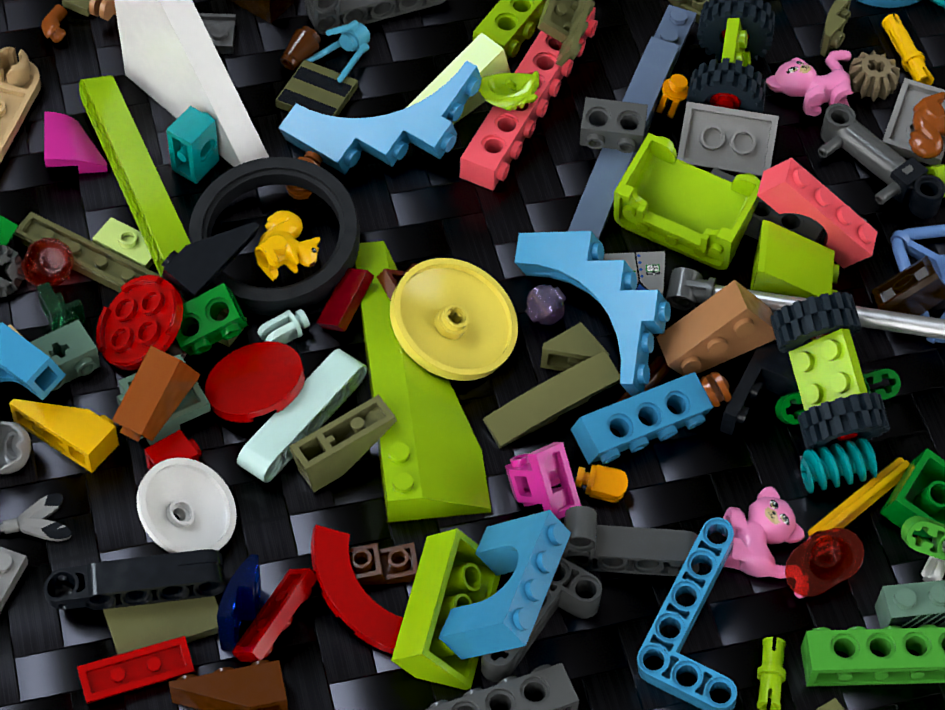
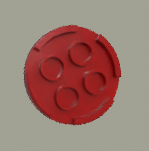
M143 275L125 283L120 287L122 291L115 297L108 308L104 306L96 328L98 351L103 354L110 364L121 370H138L150 346L166 352L179 332L183 318L181 294L173 284L157 275Z
M270 341L249 344L231 352L215 365L206 380L205 395L214 413L222 419L238 423L253 422L254 417L265 415L274 410L277 413L280 412L298 396L305 382L304 366L299 354L286 344Z

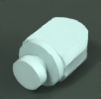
M302 309L295 311V316L290 310H287L262 324L257 333L264 342L270 341L287 344L303 335L301 327L306 329L310 326V322Z

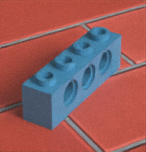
M693 372L581 416L570 430L588 465L600 460L602 464H607L620 457V452L630 449L631 453L637 452L648 446L649 441L658 437L660 441L674 436L679 428L686 426L690 430L703 424L706 421L705 415L713 408V405L696 373ZM667 405L673 407L677 414L672 413ZM639 417H643L644 419H646L649 426L643 424L640 421ZM610 428L617 430L620 434V437H617L614 434H612Z

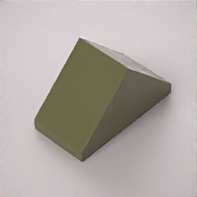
M580 322L543 343L540 368L565 371L604 351L605 348Z

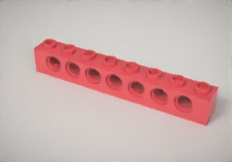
M596 7L593 8L586 18L588 27L579 40L582 46L577 57L582 55L586 39L588 37L592 38L598 25V21L594 20ZM540 31L514 72L533 74L534 71H538L539 87L534 93L538 96L537 100L533 103H526L522 109L517 107L516 110L511 111L493 106L460 157L459 178L492 191L500 180L504 181L506 179L512 159H518L525 138H531L536 127V120L538 117H544L549 105V99L551 96H557L562 78L564 76L568 77L572 70L574 61L571 59L562 67L556 64L562 45L561 42Z

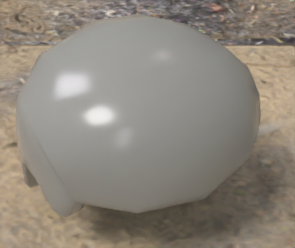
M1 421L0 474H11L19 471L26 464L31 452V439L27 430L19 423Z

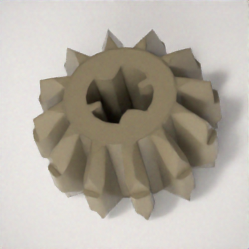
M874 50L870 55L861 52L860 56L854 58L851 62L848 72L852 91L854 93L860 92L861 99L868 96L873 102L877 97L885 100L889 94H893L898 85L900 68L896 67L895 59H887L886 53L877 55Z

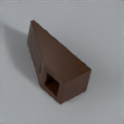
M259 660L246 667L235 669L223 667L210 674L200 676L187 674L179 677L177 680L169 681L172 703L199 710H288L279 660L271 662L269 660Z

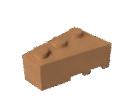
M733 280L666 329L665 334H659L656 337L667 365L682 376L693 372L699 374L776 340L770 316L773 315L771 308L736 280Z

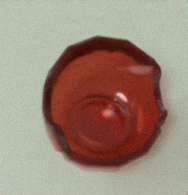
M42 238L28 246L26 255L21 262V268L26 280L36 287L52 288L61 285L69 278L74 266V257L70 247L60 239Z

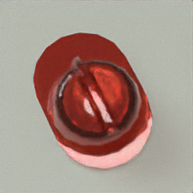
M833 528L815 532L790 554L785 568L787 584L794 592L802 596L813 597L848 579L862 565L864 549L861 540L855 533L844 528Z

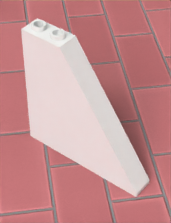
M114 0L125 75L176 119L190 106L200 112H206L211 115L216 121L219 155L233 167L248 161L268 158L269 156L193 1Z

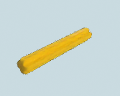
M901 457L892 461L877 474L876 478H871L808 530L810 542L815 543L818 547L823 546L895 487L910 463Z

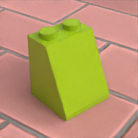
M762 220L753 259L750 290L801 298L819 297L821 294L828 293V295H831L834 292H838L832 289V284L837 283L839 275V265L834 264L835 251L771 221Z

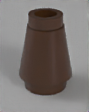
M308 26L296 29L283 56L280 58L282 65L294 71L304 60L320 49L319 44L322 41L320 35Z

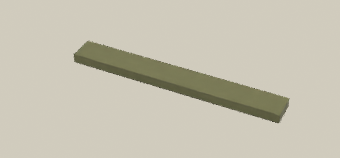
M30 212L19 224V228L13 236L14 241L119 293L122 291L121 286L136 277L143 275L160 276L33 212ZM228 308L218 313L217 321L224 320L228 316ZM194 324L190 328L198 332L199 324ZM239 335L228 340L221 339L218 342L230 347Z

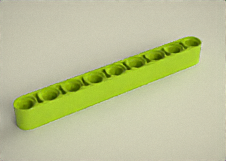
M108 75L81 79L79 91L83 106L161 277L164 270L162 266L164 260L174 250L179 253L186 245L191 244L114 77Z

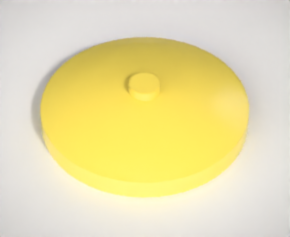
M435 258L423 261L405 273L391 297L390 320L398 342L417 364L437 376L456 381H472L484 378L498 370L508 359L515 347L518 336V321L512 301L503 287L491 275L473 264L453 258Z

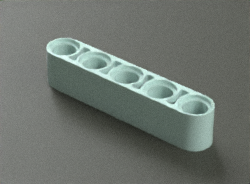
M341 349L334 350L305 380L298 396L286 408L278 413L275 412L244 445L238 455L237 464L264 483L270 482L293 458L289 446L323 426L362 383L367 373V366Z

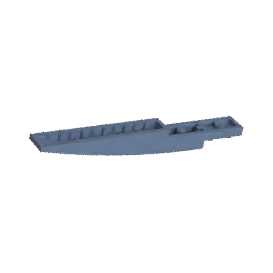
M668 5L654 37L651 36L622 100L623 102L648 105L644 139L657 113L658 103L663 94L662 85L666 79L670 78L696 21V12ZM601 149L568 231H592L598 240L600 239L614 208V191L635 157L636 152L623 153L617 149Z

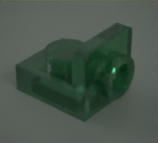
M49 282L36 286L40 307L53 331L78 319L81 324L86 322L83 304L80 300L65 304L61 293L55 294Z

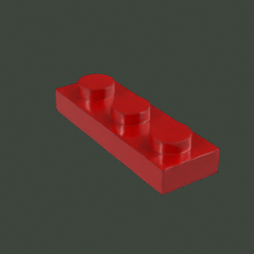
M310 568L288 570L231 653L240 662H256L270 655L274 648L273 644L280 633L290 626L293 621L292 616L300 604L310 597L312 593L311 588L318 580L317 575Z
M185 636L77 666L86 704L195 672Z

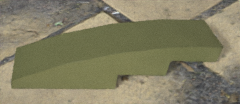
M604 350L513 399L484 417L483 421L500 449L557 421L560 415L588 402L590 397L620 383V374Z

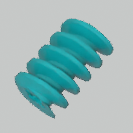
M862 437L857 439L855 443L849 440L845 441L842 446L837 443L832 444L829 449L821 446L817 448L816 452L812 449L805 450L801 458L800 470L805 488L810 494L814 492L815 482L824 491L827 489V480L829 479L833 486L838 488L840 487V477L842 476L848 485L853 484V474H857L861 482L866 481L867 471H870L871 475L876 478L877 461L871 444Z

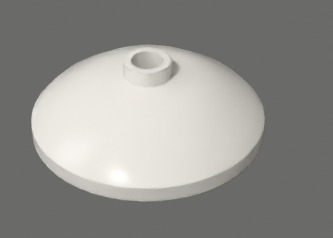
M177 457L166 459L153 466L145 474L138 487L137 511L140 521L152 540L167 552L179 553L204 549L219 551L230 540L235 529L237 517L234 498L224 480L207 465L189 458ZM173 513L177 514L180 520H178Z

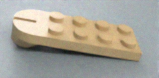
M14 47L0 49V164L41 89L38 68L29 61L28 55L22 49L18 53V62Z

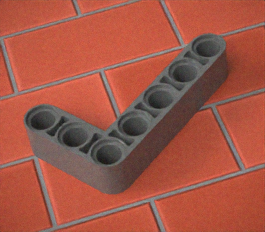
M305 0V10L315 31L320 35H326L327 30L349 24L353 20H357L365 25L436 6L446 0Z

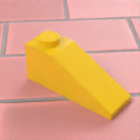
M13 399L9 403L14 422L19 423L28 432L91 473L119 445L116 425L105 415L99 416L91 410L20 399Z

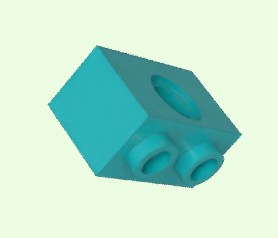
M190 106L166 129L172 170L197 184L220 161L215 119L208 113L200 112Z

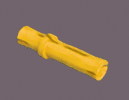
M890 14L882 20V27L900 55L903 69L909 72L914 81L932 85L934 77L925 64V56L915 47L899 15L895 14L893 17V14Z

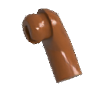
M59 4L55 5L41 24L45 37L47 39L50 37L54 43H59L66 35V31L60 27V23L67 16L68 12Z

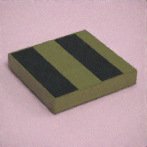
M304 60L276 98V107L290 112L297 103L309 110L338 117L357 90L358 80L347 76L343 82L339 83L337 78L341 73Z

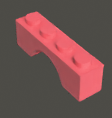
M792 157L763 171L757 196L778 214H800L810 217L821 224L827 232L823 246L835 251L834 261L842 268H846L873 255L878 231Z

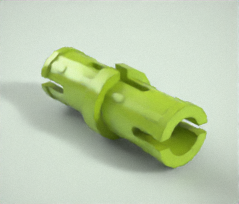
M766 637L762 641V666L758 667L757 679L760 681L757 702L759 710H767L768 698L771 699L770 710L781 709V684L786 679V670L783 668L786 642L779 637L776 639L775 651L772 650L773 637Z

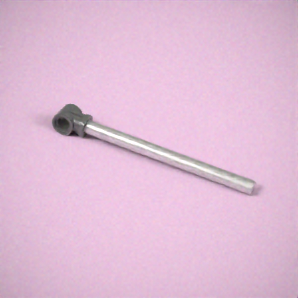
M679 267L672 270L665 299L670 303L671 308L688 312L694 310L696 305L702 304L725 286L718 285L717 278L710 277L708 280H705L699 272L690 268ZM747 289L769 306L772 313L781 310L786 305H793L795 301L807 300L801 297ZM856 306L861 327L945 340V319Z

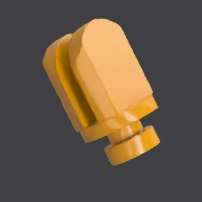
M674 74L671 78L664 81L662 85L663 95L657 107V113H663L670 99L673 102L667 117L670 119L674 118L681 101L685 100L688 95V80L685 76Z
M592 464L590 472H586V468L579 466L575 485L581 488V485H585L586 495L611 503L619 502L624 497L628 487V478L624 471L600 464Z

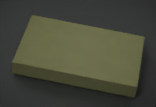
M215 596L103 609L117 655L185 636L187 643L220 633L217 617L219 607Z

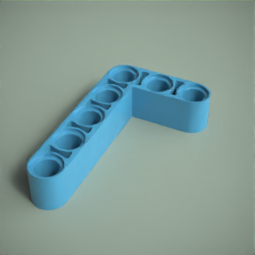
M720 517L711 518L703 525L637 656L638 673L644 681L702 710H733L737 699V687L730 678L680 654L732 550L734 540L733 527L729 521ZM719 532L725 535L727 540L722 544H715L708 539V536ZM697 563H705L710 566L711 571L706 575H698L692 570V567ZM681 594H690L696 601L693 605L685 607L678 604L676 599ZM666 625H673L679 629L680 633L674 638H666L661 635L660 630ZM655 656L659 657L664 665L658 670H649L645 667L644 661L649 657ZM688 672L696 677L697 682L690 687H684L678 683L677 677L682 673ZM715 689H723L729 693L730 699L725 703L719 704L711 699L710 694Z

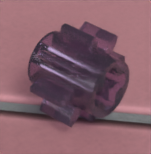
M539 285L528 294L526 304L529 308L525 312L534 323L539 321L541 324L551 325L563 317L565 313L564 308L566 307L563 302L567 298L558 287L553 289L551 285Z

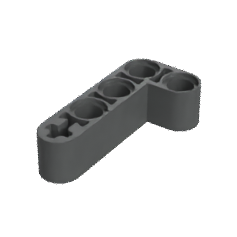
M574 506L565 512L564 525L571 532L562 558L585 571L678 576L698 535L686 530L597 525V513L594 509L587 506ZM699 563L692 567L696 574L699 572Z
M561 557L554 575L561 580L551 582L526 646L505 650L504 658L500 657L502 651L482 655L481 672L483 676L492 682H500L502 679L510 677L558 607L581 619L593 617L598 612L602 594L600 580L593 574ZM579 594H588V595L591 596V598H589V599H584V598H581V597L578 596V595H579Z

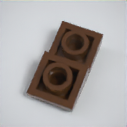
M414 542L379 549L377 543L349 548L352 569L360 585L396 584L414 581L419 564Z

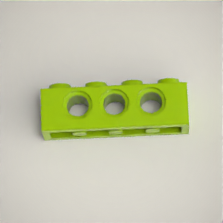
M500 0L473 31V41L481 33H484L504 49L507 61L510 57L514 58L524 40L530 39L534 34L546 0Z

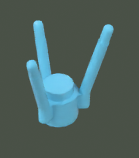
M357 20L327 30V36L341 33L339 40L306 59L310 62L317 61L339 47L346 51H356L337 78L339 83L343 82L345 77H347L362 54L370 49L367 44L370 41L369 30Z

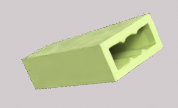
M481 33L407 107L422 101L445 85L466 61L477 66L481 78L494 74L511 73L504 49L484 33ZM479 90L474 96L469 97L464 105L462 115L457 121L452 122L453 125L486 101Z

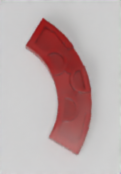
M316 524L313 528L311 540L312 566L322 589L321 594L336 617H340L347 626L355 631L354 634L358 638L381 651L393 654L403 617L395 615L377 604L358 582L350 561V534Z

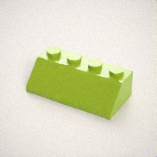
M458 528L427 536L391 661L417 679L468 690L472 687L479 656L461 660L439 638V635L452 608L481 602L497 592L501 575L496 576L475 554L479 545Z

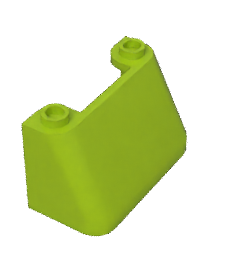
M648 133L614 191V220L626 230L718 270L727 269L760 200L757 193L761 180L753 174L745 173L736 175L733 182H730L677 159V152L671 140Z

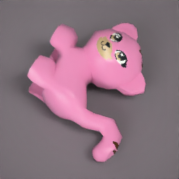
M847 50L831 51L825 59V64L832 72L823 76L817 75L811 65L796 57L791 61L783 63L777 69L775 75L768 77L765 82L775 93H783L790 97H805L802 109L804 113L810 116H818L822 113L820 106L823 103H828L829 106L837 103L849 106L847 96L854 93L851 89L850 75L844 71L843 66L838 61L848 62L851 60L852 54Z
M765 487L757 496V500L749 506L747 520L740 508L729 507L723 518L731 523L734 530L732 550L723 567L737 569L756 578L770 576L782 579L792 577L796 580L794 595L799 599L807 597L810 589L808 574L798 565H776L775 559L767 544L774 545L783 542L788 544L797 543L805 538L804 531L796 523V517L789 504L780 499V495L775 488Z

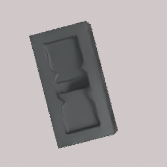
M586 97L581 123L580 145L588 146L592 149L609 148L617 149L623 153H637L644 140L648 105Z

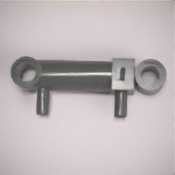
M841 103L830 105L826 109L820 132L825 144L818 148L819 155L827 158L839 148L844 149L887 184L885 188L875 194V200L878 204L882 205L891 198H894L901 205L909 200L908 207L913 215L923 219L934 217L939 211L945 194V184L936 176L927 175L928 169L914 157H911L909 160L904 159L855 119L856 114L851 107Z

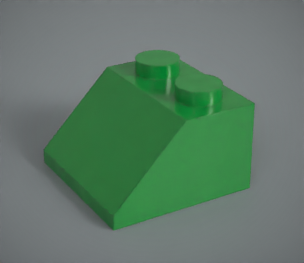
M926 448L910 463L880 511V514L899 528H902L904 522L913 516H922L945 524V460ZM923 529L920 531L914 530L912 534L933 539V536L927 534Z

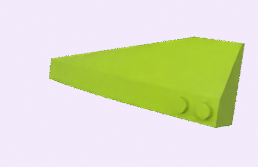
M384 241L359 243L355 269L368 270L374 275V279L360 303L371 397L373 398L379 394L397 420L377 441L387 523L490 513L491 505L482 450L449 379L437 376L417 364L404 351L393 331L390 320L391 301L377 279V276L384 269L397 270Z

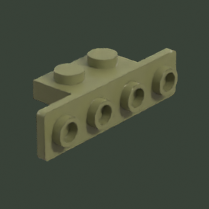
M546 0L537 28L562 43L556 61L557 65L562 67L569 59L574 60L582 46L579 40L587 30L588 22H586V18L593 10L595 1Z

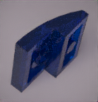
M251 554L240 565L224 591L217 613L221 650L232 651L237 645L241 620L253 621L257 616L262 591L259 555Z

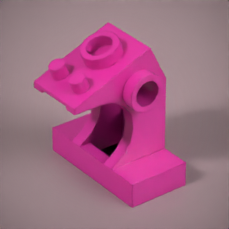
M553 442L529 454L515 456L510 459L511 464L505 465L513 496L517 502L523 503V506L542 504L544 511L551 510L558 519L565 517V512L570 507L581 506L563 442ZM561 483V487L551 488Z

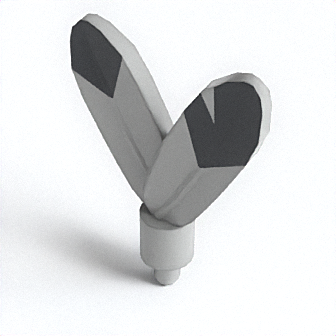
M54 493L41 498L25 510L18 519L3 520V524L0 525V532L4 531L5 534H10L20 530L34 537L57 542L70 539L71 531L65 525L45 520L60 508L63 496L60 493Z

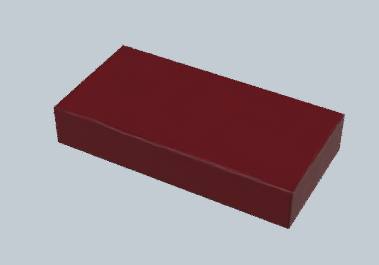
M348 268L343 278L336 285L316 323L323 329L345 332L372 283L374 275L368 270Z

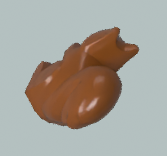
M945 92L923 98L913 109L912 122L915 131L910 133L911 139H909V144L912 151L921 158L932 159L939 156L943 151L944 142L942 137L945 136V110L942 107V103L945 100Z

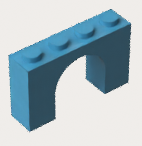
M1 322L0 383L8 381L17 382L41 400H44L66 374L48 355Z
M551 510L486 527L475 554L496 576L514 573L508 582L491 597L481 602L450 610L439 638L461 660L526 646L571 535V532Z

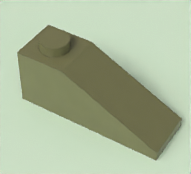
M378 394L290 445L289 447L298 471L313 492L318 491L343 476L397 420Z

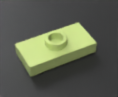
M112 217L92 238L94 243L147 269L154 264L141 232Z

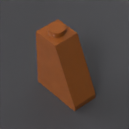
M150 346L112 421L122 426L121 434L139 442L141 436L153 441L197 382L200 374L182 360Z

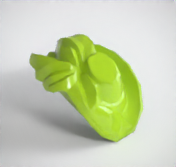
M534 71L533 74L500 73L484 76L481 80L479 92L493 106L507 111L516 110L517 107L522 109L526 103H533L538 98L534 93L539 87V73Z

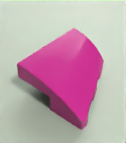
M44 112V161L46 167L78 166L79 174L108 172L107 162L77 120L62 113Z

